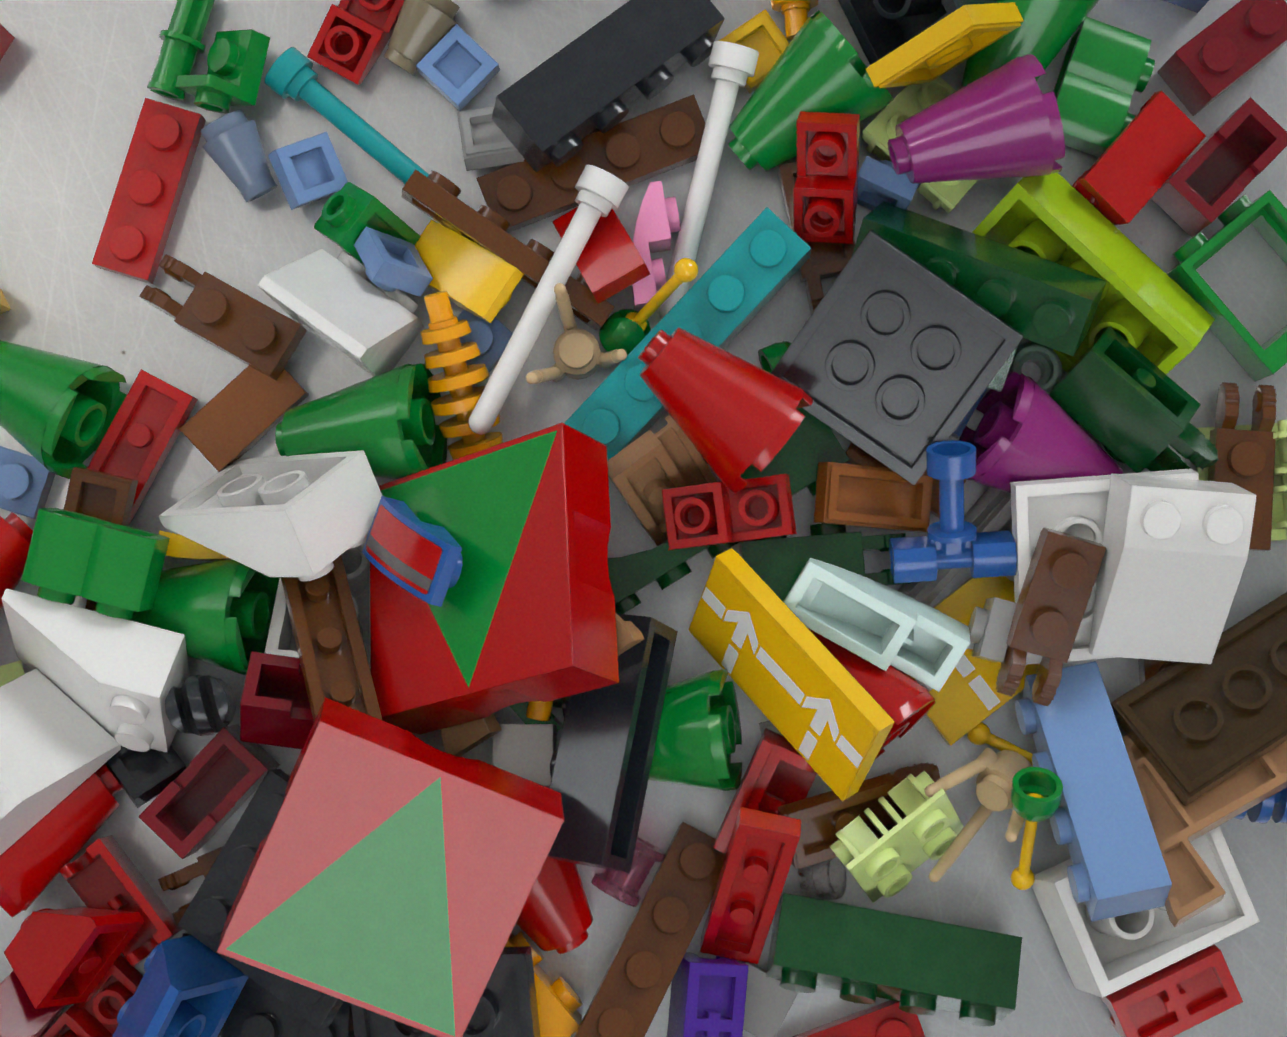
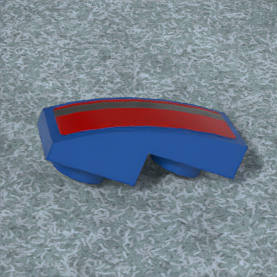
M381 496L362 551L365 557L379 571L416 597L431 605L442 607L448 588L455 586L462 570V547L444 527L421 522L404 501Z

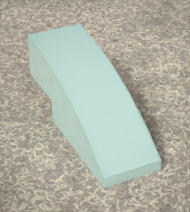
M809 558L783 601L807 628L885 671L891 665L938 692L970 645L969 626L893 588L813 558Z

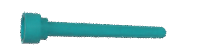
M295 47L287 49L273 63L264 82L283 99L291 97L296 102L303 99L404 184H406L415 169L428 177L429 174L317 82L318 74L312 70L313 62Z

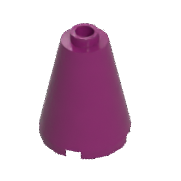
M1032 54L1016 57L897 124L896 138L888 140L889 155L896 174L906 173L909 181L915 184L1044 176L1061 172L1063 167L1055 160L1065 158L1063 126L1054 92L1051 91L1043 94L1035 77L1046 74L1039 60Z
M1015 371L1009 372L987 392L976 410L984 414L976 430L974 431L966 426L959 438V441L971 443L976 447V474L967 480L1011 493L1010 482L1111 475V473L1123 474V469L1031 377L1023 373L1020 375Z

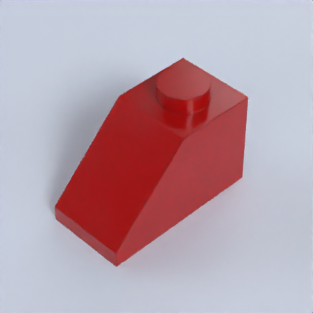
M87 907L55 910L45 908L33 911L22 922L21 929L8 945L4 954L35 1009L84 1003L145 921L139 912Z

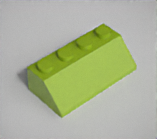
M1059 173L1023 177L972 231L974 234L1107 281L1088 335L1074 356L1054 350L1065 372L1111 326L1146 358L1167 374L1196 348L1215 321V318Z

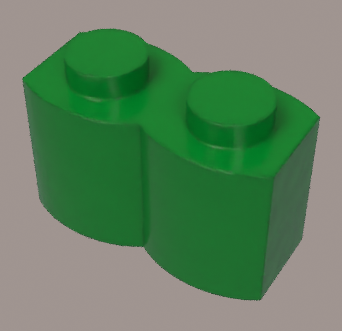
M1089 17L1084 19L1071 37L1053 89L1062 121L1066 146L1100 157L1136 117L1135 114L1128 112L1134 91L1142 93L1152 75L1155 60L1147 57L1152 40Z
M39 508L21 581L39 586L37 596L41 598L73 604L75 597L81 596L97 602L95 611L100 614L120 619H132L134 611L141 612L153 609L170 538L59 508Z

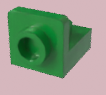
M253 29L216 32L215 41L207 57V74L179 75L175 88L195 96L194 104L196 106L216 113H229L230 106H255L270 37Z
M347 182L340 191L334 193L326 201L322 209V215L314 225V229L337 244L361 264L363 262L354 244L365 227L413 243L414 245L421 237L376 197L351 182Z

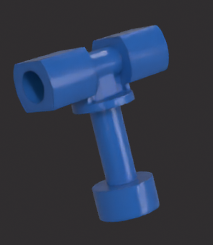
M955 440L940 441L929 445L926 448V470L929 477L939 480L940 521L929 525L927 529L928 536L890 538V572L894 583L937 581V570L969 568L973 578L1016 575V541L1011 531L977 532L974 524L964 521V479L971 478L976 474V447L971 443Z

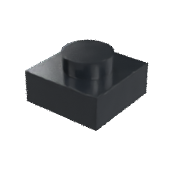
M171 745L168 753L151 748L146 752H138L121 746V750L105 763L137 808L159 795L186 769V765Z

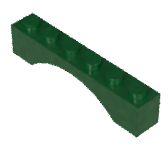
M798 408L797 410L805 415V417L787 443L762 471H759L751 464L740 475L743 479L789 474L792 496L806 487L811 495L815 496L818 462L845 464L850 460L830 427L803 408ZM668 542L650 550L623 557L608 558L609 578L615 596V613L625 614L642 602L636 593L654 581H657L663 590L691 573L692 570L687 561L701 552L707 550L713 559L739 542L669 550Z

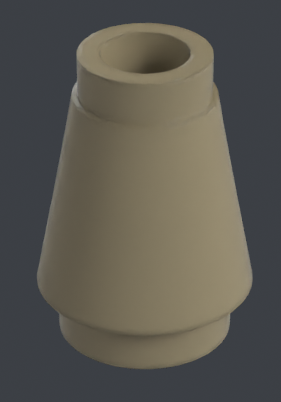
M404 0L388 44L389 47L383 57L414 75L417 70L416 65L458 24L453 19L460 7L451 0Z

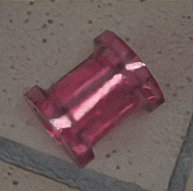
M637 836L630 873L603 869L602 873L594 875L591 883L615 899L629 906L636 907L641 900L638 893L655 862L662 863L666 854L653 844Z

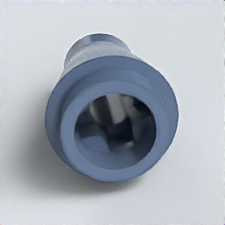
M243 110L228 113L201 129L200 132L206 141L202 148L237 187L246 202L253 201L277 187L270 173L255 120L248 121Z

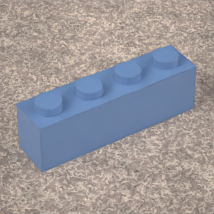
M1097 662L1062 668V678L1059 687L1056 689L1054 700L1048 706L1033 702L1032 686L1037 675H1027L1022 699L1015 701L1016 715L1023 735L1032 734L1038 753L1032 754L1033 767H1041L1052 771L1060 778L1063 784L1061 802L1054 815L1050 818V823L1057 844H1067L1073 865L1067 866V876L1075 902H1085L1091 922L1164 907L1172 882Z

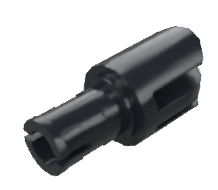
M192 675L187 677L186 682L181 688L173 686L170 689L165 700V713L171 725L186 734L198 736L215 735L232 722L236 712V697L231 687L222 679L210 675Z

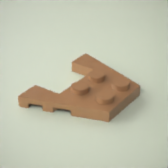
M1128 735L1122 737L1172 882L1165 902V908L1169 920L1174 927L1222 901L1226 894L1190 842L1287 788V741L1184 806Z

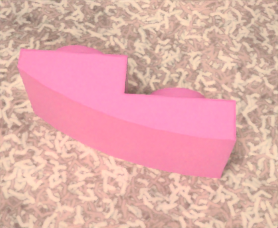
M662 181L650 182L636 221L633 243L650 272V275L632 284L633 304L636 311H640L666 283L662 258L651 259L650 253L671 250V233L681 231L675 196L664 198Z

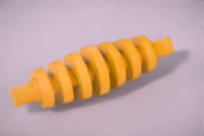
M447 291L424 296L430 323H428L429 328L421 331L422 344H437L438 348L424 355L425 366L427 369L443 367L444 372L428 378L429 392H450V394L433 400L431 406L435 416L456 414L455 417L439 424L444 438L462 437L461 440L448 446L450 455L455 460L503 443L502 432L476 434L469 427V417L485 386L473 387L472 385L489 378L490 375L485 364L467 365L466 363L467 360L481 354L476 342L461 343L460 337L472 332L466 319L458 320L457 316L453 315ZM498 414L492 427L500 423V414Z

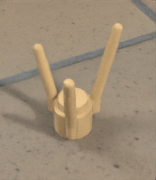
M562 283L556 284L554 287L555 299L564 333L558 337L554 344L555 364L549 368L529 372L526 375V381L529 384H539L551 380L559 382L565 376L576 380L585 379L594 374L598 367L608 369L613 364L619 363L627 357V352L624 349H616L606 353L601 352L599 343L594 335L587 330L577 328L566 287Z
M986 748L976 760L943 776L925 788V794L928 797H932L940 789L947 791L978 774L976 779V796L981 803L980 807L929 873V880L931 882H938L993 811L1013 808L1010 797L1013 777L1019 770L1032 767L1030 762L1021 754L1009 750L999 751L996 754L993 749ZM1014 809L1005 834L1008 842H1015L1025 820Z

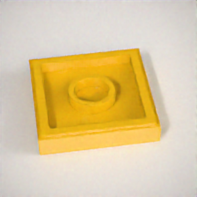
M1015 2L963 5L865 69L874 87L888 88L929 83L1017 29L1024 20Z

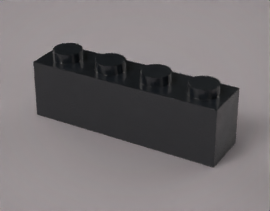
M629 0L497 95L492 120L536 173L550 162H553L556 167L561 166L579 152L584 145L581 140L598 128L601 133H605L615 127L628 114L629 109L626 106L641 95L650 100L661 93L674 79L671 73L686 62L691 67H695L711 55L713 43L716 41L715 39L725 18L710 0Z
M616 613L624 621H631L641 631L645 639L618 656V684L567 696L563 699L562 711L564 721L559 746L554 751L550 762V775L552 778L550 789L561 793L564 822L547 857L574 864L630 873L678 631L652 617Z

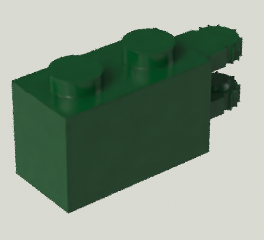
M1111 326L1067 370L1048 394L1077 424L1083 426L1098 439L1111 457L1125 463L1136 473L1143 471L1145 468L1150 472L1191 469L1168 445L1185 459L1190 460L1191 464H1194L1196 468L1199 467L1202 470L1207 467L1210 468L1219 460L1215 444H1212L1210 439H1206L1205 435L1190 423L1201 404Z
M821 523L810 525L811 536L791 538L779 536L744 541L739 544V555L782 601L785 600L809 558L841 567L886 586L910 584V582L894 583L890 569H882L878 573L865 574L863 551L869 550L888 552L890 538L906 537V533L862 536L861 531L846 533V525Z

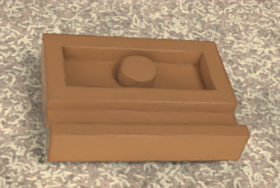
M670 415L664 418L668 424L657 433L653 434L651 430H648L608 460V477L657 546L668 539L662 490L717 482L701 454Z

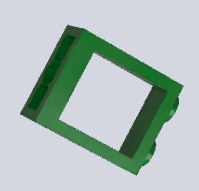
M1268 190L1253 202L1246 194L1240 197L1217 217L1224 225L1209 239L1200 231L1172 254L1179 264L1167 273L1171 279L1215 318L1209 329L1255 382L1273 375L1287 363V325L1260 346L1196 269L1250 224L1256 228L1287 265V209L1271 190Z

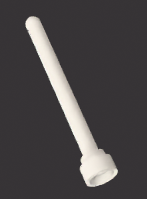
M714 41L708 66L713 68L711 79L715 80L716 84L680 225L681 231L678 233L667 281L674 275V266L677 261L682 258H690L696 261L739 87H745L747 77H754L759 52L752 48L725 41ZM683 282L660 306L659 315L661 319L687 293L690 282Z
M586 165L575 186L579 191L575 202L579 206L469 417V427L476 434H485L492 428L556 304L555 285L558 283L566 284L600 216L607 217L611 209L617 210L629 188L621 179L601 168Z

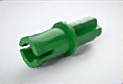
M177 0L168 30H161L159 34L163 44L151 80L147 85V88L151 89L150 91L172 100L184 101L185 92L175 88L177 77L179 75H191L197 55L205 52L206 46L201 41L215 0Z

